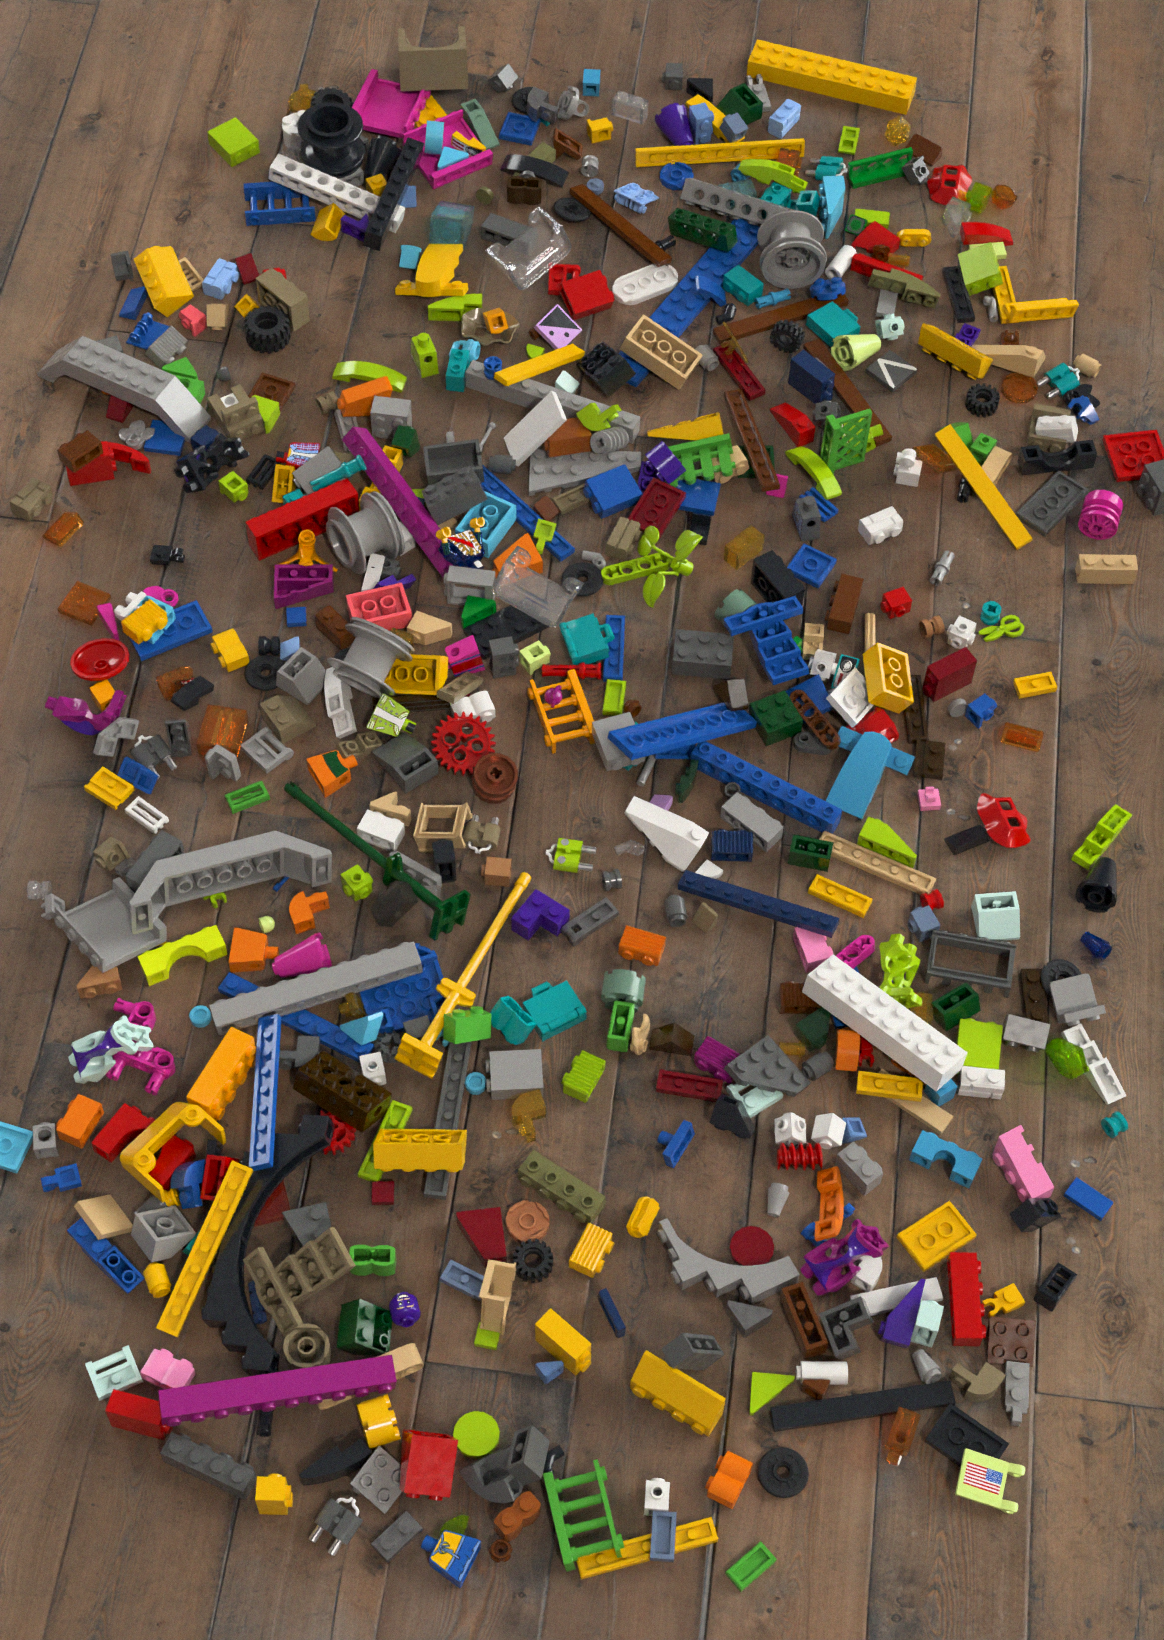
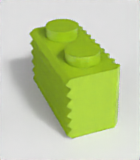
M582 1050L579 1056L576 1055L571 1064L573 1068L570 1073L566 1072L562 1079L563 1093L586 1103L605 1070L606 1061Z

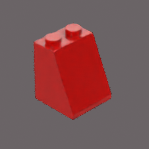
M403 1429L399 1489L406 1493V1497L420 1498V1495H429L428 1499L442 1501L443 1497L450 1498L458 1445L456 1438L449 1434Z

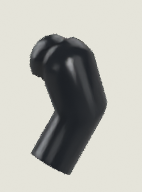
M733 303L726 304L724 314L716 316L718 325L734 319L737 309Z
M560 1445L547 1452L543 1474L552 1471L554 1475V1470L552 1469L554 1461L565 1455Z

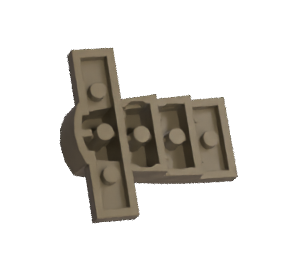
M335 1227L328 1228L317 1239L308 1241L295 1254L288 1255L276 1268L273 1267L263 1247L256 1248L243 1259L256 1284V1293L260 1303L271 1313L283 1338L293 1331L295 1327L304 1324L295 1305L325 1289L356 1266Z

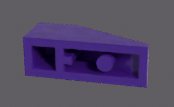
M921 1278L887 1316L885 1321L881 1320L878 1334L881 1335L880 1341L905 1349L910 1346L925 1279Z

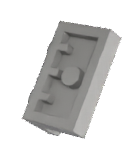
M218 744L206 753L205 762L211 779L214 780L221 773L225 778H231L237 782L241 777L235 754Z

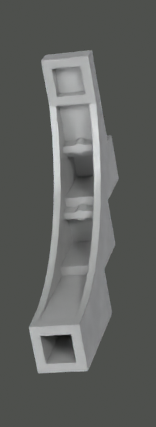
M668 1218L659 1221L658 1237L662 1243H666L669 1248L667 1250L668 1255L673 1262L670 1276L675 1285L679 1284L681 1290L704 1280L708 1291H713L717 1298L739 1287L742 1298L744 1300L747 1299L749 1304L753 1305L780 1292L784 1287L798 1283L800 1274L789 1256L762 1265L739 1266L726 1264L708 1258L686 1245L677 1236Z

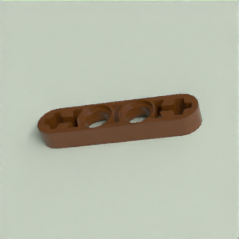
M803 690L793 691L789 698L802 719L827 749L834 750L838 748L841 738ZM798 697L804 702L803 706L796 700ZM808 709H814L812 716H805V712ZM818 723H825V727L822 730L815 729ZM827 733L834 739L833 742L827 739L825 736Z

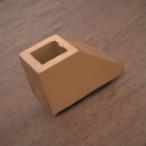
M92 965L77 984L80 999L93 998L96 995L105 993L113 994L122 990L118 966L102 973L97 967Z

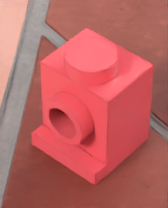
M191 304L180 311L179 318L181 319V324L185 329L192 331V336L196 337L207 328L206 315Z

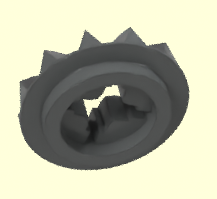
M393 1030L392 1033L384 1032L383 1035L378 1036L374 1044L375 1053L381 1052L382 1061L387 1063L399 1062L394 1058L398 1053L397 1050L401 1044L403 1034L396 1033ZM394 1041V1045L397 1047H393L390 1053L389 1047L386 1045H390V1042Z

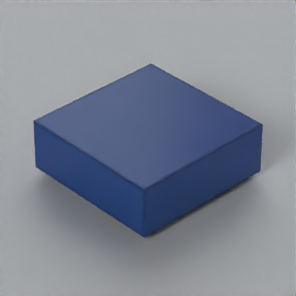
M306 607L286 608L287 627L307 626Z

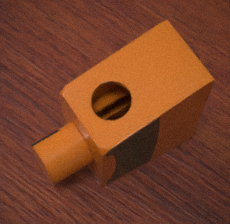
M337 750L306 759L308 771L325 798L351 781L350 769L358 766L354 755L343 759Z

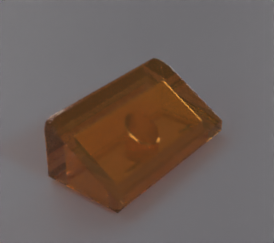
M65 511L42 537L62 547L84 524V521L77 512Z
M1005 722L1001 743L1039 752L1044 732Z

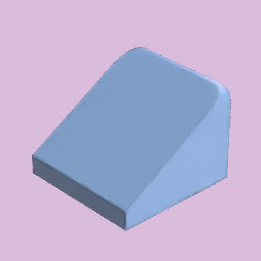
M294 637L280 643V659L282 661L289 660L300 648L299 637Z

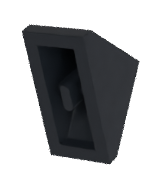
M688 78L686 92L692 97L699 94L712 104L713 78Z

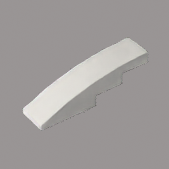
M1082 1024L1063 1031L1061 1035L1069 1050L1103 1101L1108 1105L1126 1097L1107 1057H1102L1095 1041H1090Z

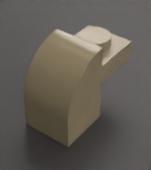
M988 1362L984 1364L977 1376L956 1363L949 1378L952 1379V1382L957 1387L967 1390L964 1396L966 1400L984 1402L994 1396L1006 1375Z

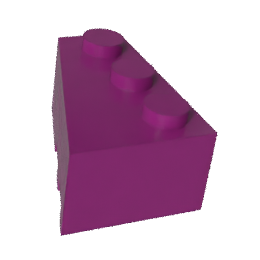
M275 564V609L334 592L333 564H313L311 566Z

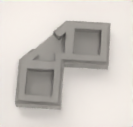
M125 717L117 718L98 734L93 753L113 757L118 738L135 739L139 720Z

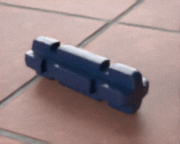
M253 1280L248 1283L249 1293H252L250 1294L252 1312L255 1313L253 1314V1319L256 1324H264L267 1322V1315L264 1312L266 1309L259 1301L255 1288L256 1284Z

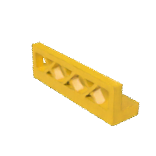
M1060 298L1004 303L1003 309L1010 323L1070 318L1074 316L1079 304L1077 300Z

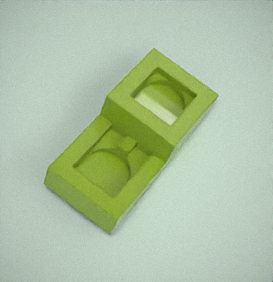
M843 126L838 153L855 155L860 128Z

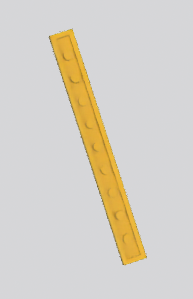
M801 138L635 148L636 167L664 166L668 163L675 164V162L697 164L742 161L746 159L804 157L805 140Z

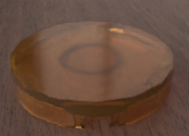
M1017 372L1007 375L1001 387L1002 394L1007 400L1019 404L1032 401L1036 397L1038 390L1037 382L1033 377Z

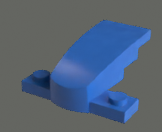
M796 596L773 603H760L750 607L745 612L723 618L724 625L731 636L749 632L756 654L772 685L809 674V668L801 657V650L792 639L791 630L783 621L803 614V607Z

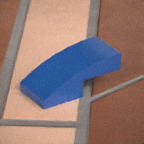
M698 275L695 277L696 289L705 300L712 297L720 307L727 304L725 290L703 276Z
M129 757L124 758L117 776L133 783L135 788L148 794H152L159 777L153 771Z

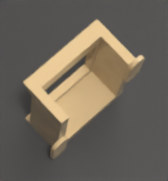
M466 802L463 805H424L421 803L413 834L418 850L420 852H433L432 843L441 839L452 840L454 848H465L466 845L462 837L465 820H470L473 817L468 803ZM429 818L454 819L453 831L426 832Z
M488 1259L479 1297L482 1299L480 1329L500 1332L501 1335H504L506 1315L511 1299L512 1281L515 1280L517 1263L510 1264Z

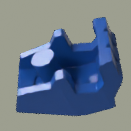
M1082 395L1079 398H1074L1066 407V409L1070 410L1072 407H1077L1080 412L1076 419H1080L1084 423L1087 422L1089 425H1092L1099 421V417L1088 397Z

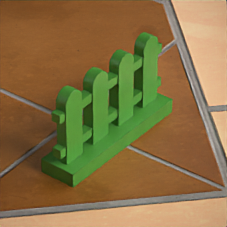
M729 433L668 447L686 469L682 475L669 484L675 488L678 486V481L685 479L688 485L694 484L697 476L703 475L706 481L714 479L715 472L721 471L723 476L729 477L732 475L733 469L736 468L735 462H731L730 454H733ZM719 457L720 465L713 466L712 458ZM701 461L702 469L695 470L693 462Z

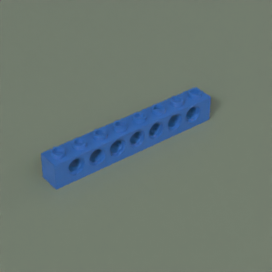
M706 741L698 743L691 753V767L726 785L730 782L737 783L740 786V792L821 833L826 831L833 834L840 823L842 809Z

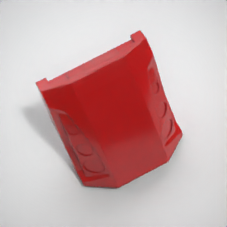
M875 707L872 712L866 714L853 728L850 725L846 726V728L862 735L864 732L871 731L880 733L887 737L891 744L899 738L894 722L879 707Z

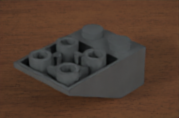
M404 732L371 752L405 794L438 774V760L424 745Z

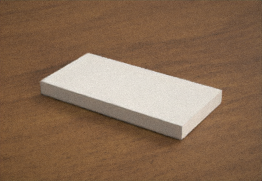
M551 391L504 437L510 455L516 460V466L519 467L567 420L556 392Z

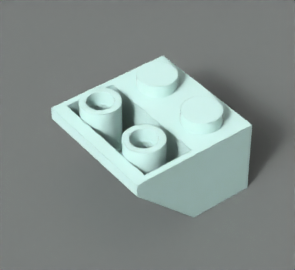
M1016 891L975 894L971 908L977 937H984L993 941L1019 940L1020 909Z

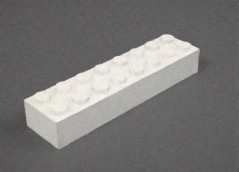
M835 955L830 956L807 975L802 990L804 994L936 1092L962 1069L968 1054L965 1050Z

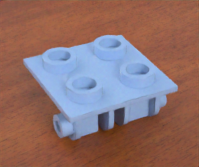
M630 183L614 190L616 192L614 199L617 203L629 207V209H633L639 214L646 212V204L659 199L658 196L654 195V192L644 190L636 183Z

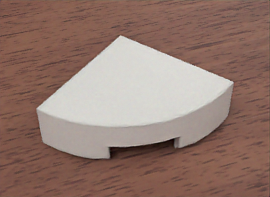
M706 860L695 873L717 879L723 874V870L709 860Z

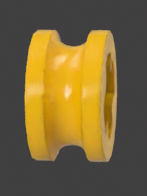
M170 1188L169 1191L164 1190L165 1203L168 1207L181 1205L175 1188Z

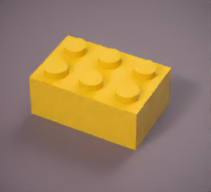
M878 642L863 653L868 703L898 714L914 703L907 653Z

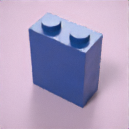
M625 464L587 479L583 488L585 497L589 498L592 503L593 511L596 514L598 513L601 519L636 505L643 495Z

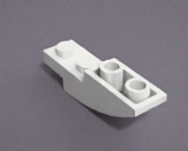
M331 667L326 669L325 702L328 717L333 720L336 737L341 739L357 732L350 699L353 696L350 685L338 679L333 674L335 669Z

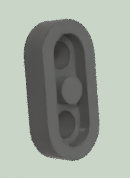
M800 732L794 738V748L799 752L827 755L832 752V750L827 749L814 733ZM825 735L830 742H833L829 735Z

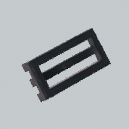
M265 454L246 479V483L249 485L252 483L253 487L259 486V489L263 490L275 474V465H281V463L276 462V458Z

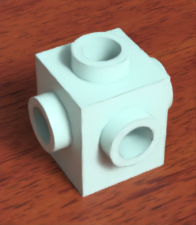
M893 313L884 315V319L875 320L877 336L879 338L895 340L898 339V335L904 334L905 326L901 316H894Z

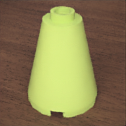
M875 334L840 335L832 341L834 346L831 347V355L843 368V371H849L877 353L881 348V340Z

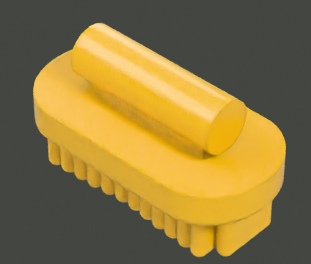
M640 1197L626 1225L628 1233L632 1237L641 1238L648 1235L651 1223H653L660 1209L659 1203L654 1198Z

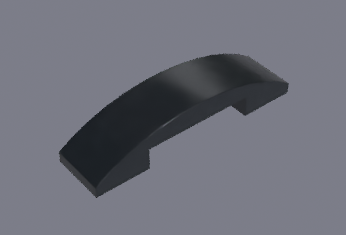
M516 154L506 155L500 169L502 172L513 175L515 172L522 173L525 170H529L535 174L536 178L546 180L547 184L563 188L569 174L565 169L550 162Z

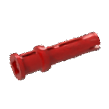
M581 662L579 665L542 664V677H567V671L575 669L577 677L581 680L585 678L601 680V662L597 664Z

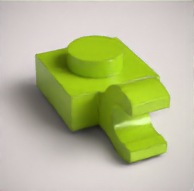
M538 518L533 538L538 539L536 549L542 555L545 542H552L556 523Z

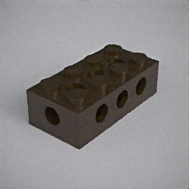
M324 1050L297 1070L293 1086L295 1091L361 1133L386 1114L392 1097L391 1092Z

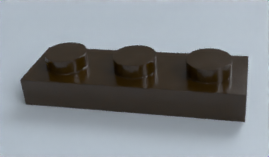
M1021 969L1020 979L1025 1018L1049 1024L1045 990L1041 984L1042 969Z

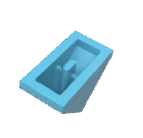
M444 146L437 171L469 158V154Z
M381 1011L339 1026L360 1045H364L377 1039L383 1013Z

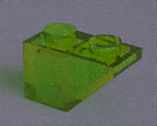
M1054 1038L1050 1043L1046 1044L1044 1051L1061 1075L1073 1079L1089 1071L1083 1048L1062 1038Z

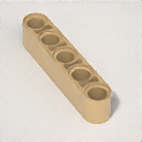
M415 1343L404 1345L380 1355H392L396 1380L410 1375L424 1366ZM355 1395L346 1396L345 1399L333 1401L332 1398L325 1399L317 1405L320 1410H324L352 1399Z

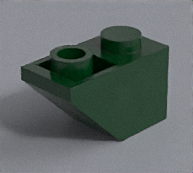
M398 425L391 443L392 447L401 449L403 456L412 457L420 449L417 431L411 426Z

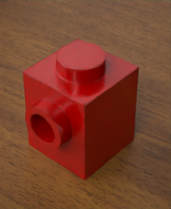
M903 586L883 593L880 607L889 619L901 617L910 612L912 599Z

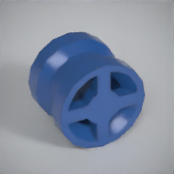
M491 356L484 360V375L490 380H496L494 379V374L502 370V361L498 357Z

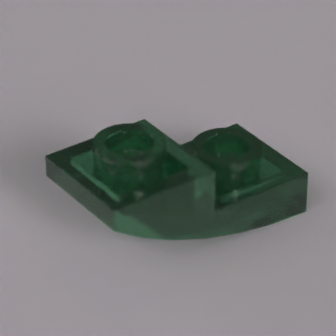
M691 759L690 767H686L685 775H681L680 783H676L675 795H679L678 803H683L694 787L699 760Z

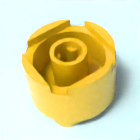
M388 1394L356 1404L369 1449L401 1439L398 1427H393L394 1424H397L394 1410H388L391 1407Z

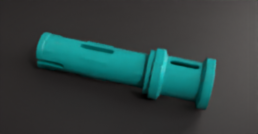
M357 455L355 459L347 463L343 462L339 468L310 481V484L314 486L312 489L316 492L344 477L350 478L361 470L365 471L367 468L362 457Z

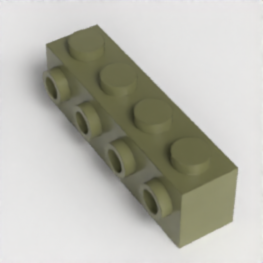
M535 1150L531 1152L518 1169V1179L525 1187H532L544 1199L549 1198L555 1202L560 1210H567L573 1214L574 1218L580 1223L592 1224L605 1207L606 1197Z

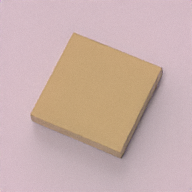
M111 1194L78 1201L74 1206L98 1240L132 1231L133 1224Z

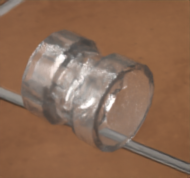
M36 880L28 881L27 898L29 901H35L40 898L45 901V896L52 893L51 881L44 880L42 883Z

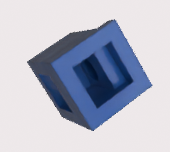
M984 693L968 704L965 717L979 729L984 720L988 721L994 715L993 711L997 708V703Z

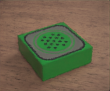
M851 214L845 232L858 236L865 229L868 220Z

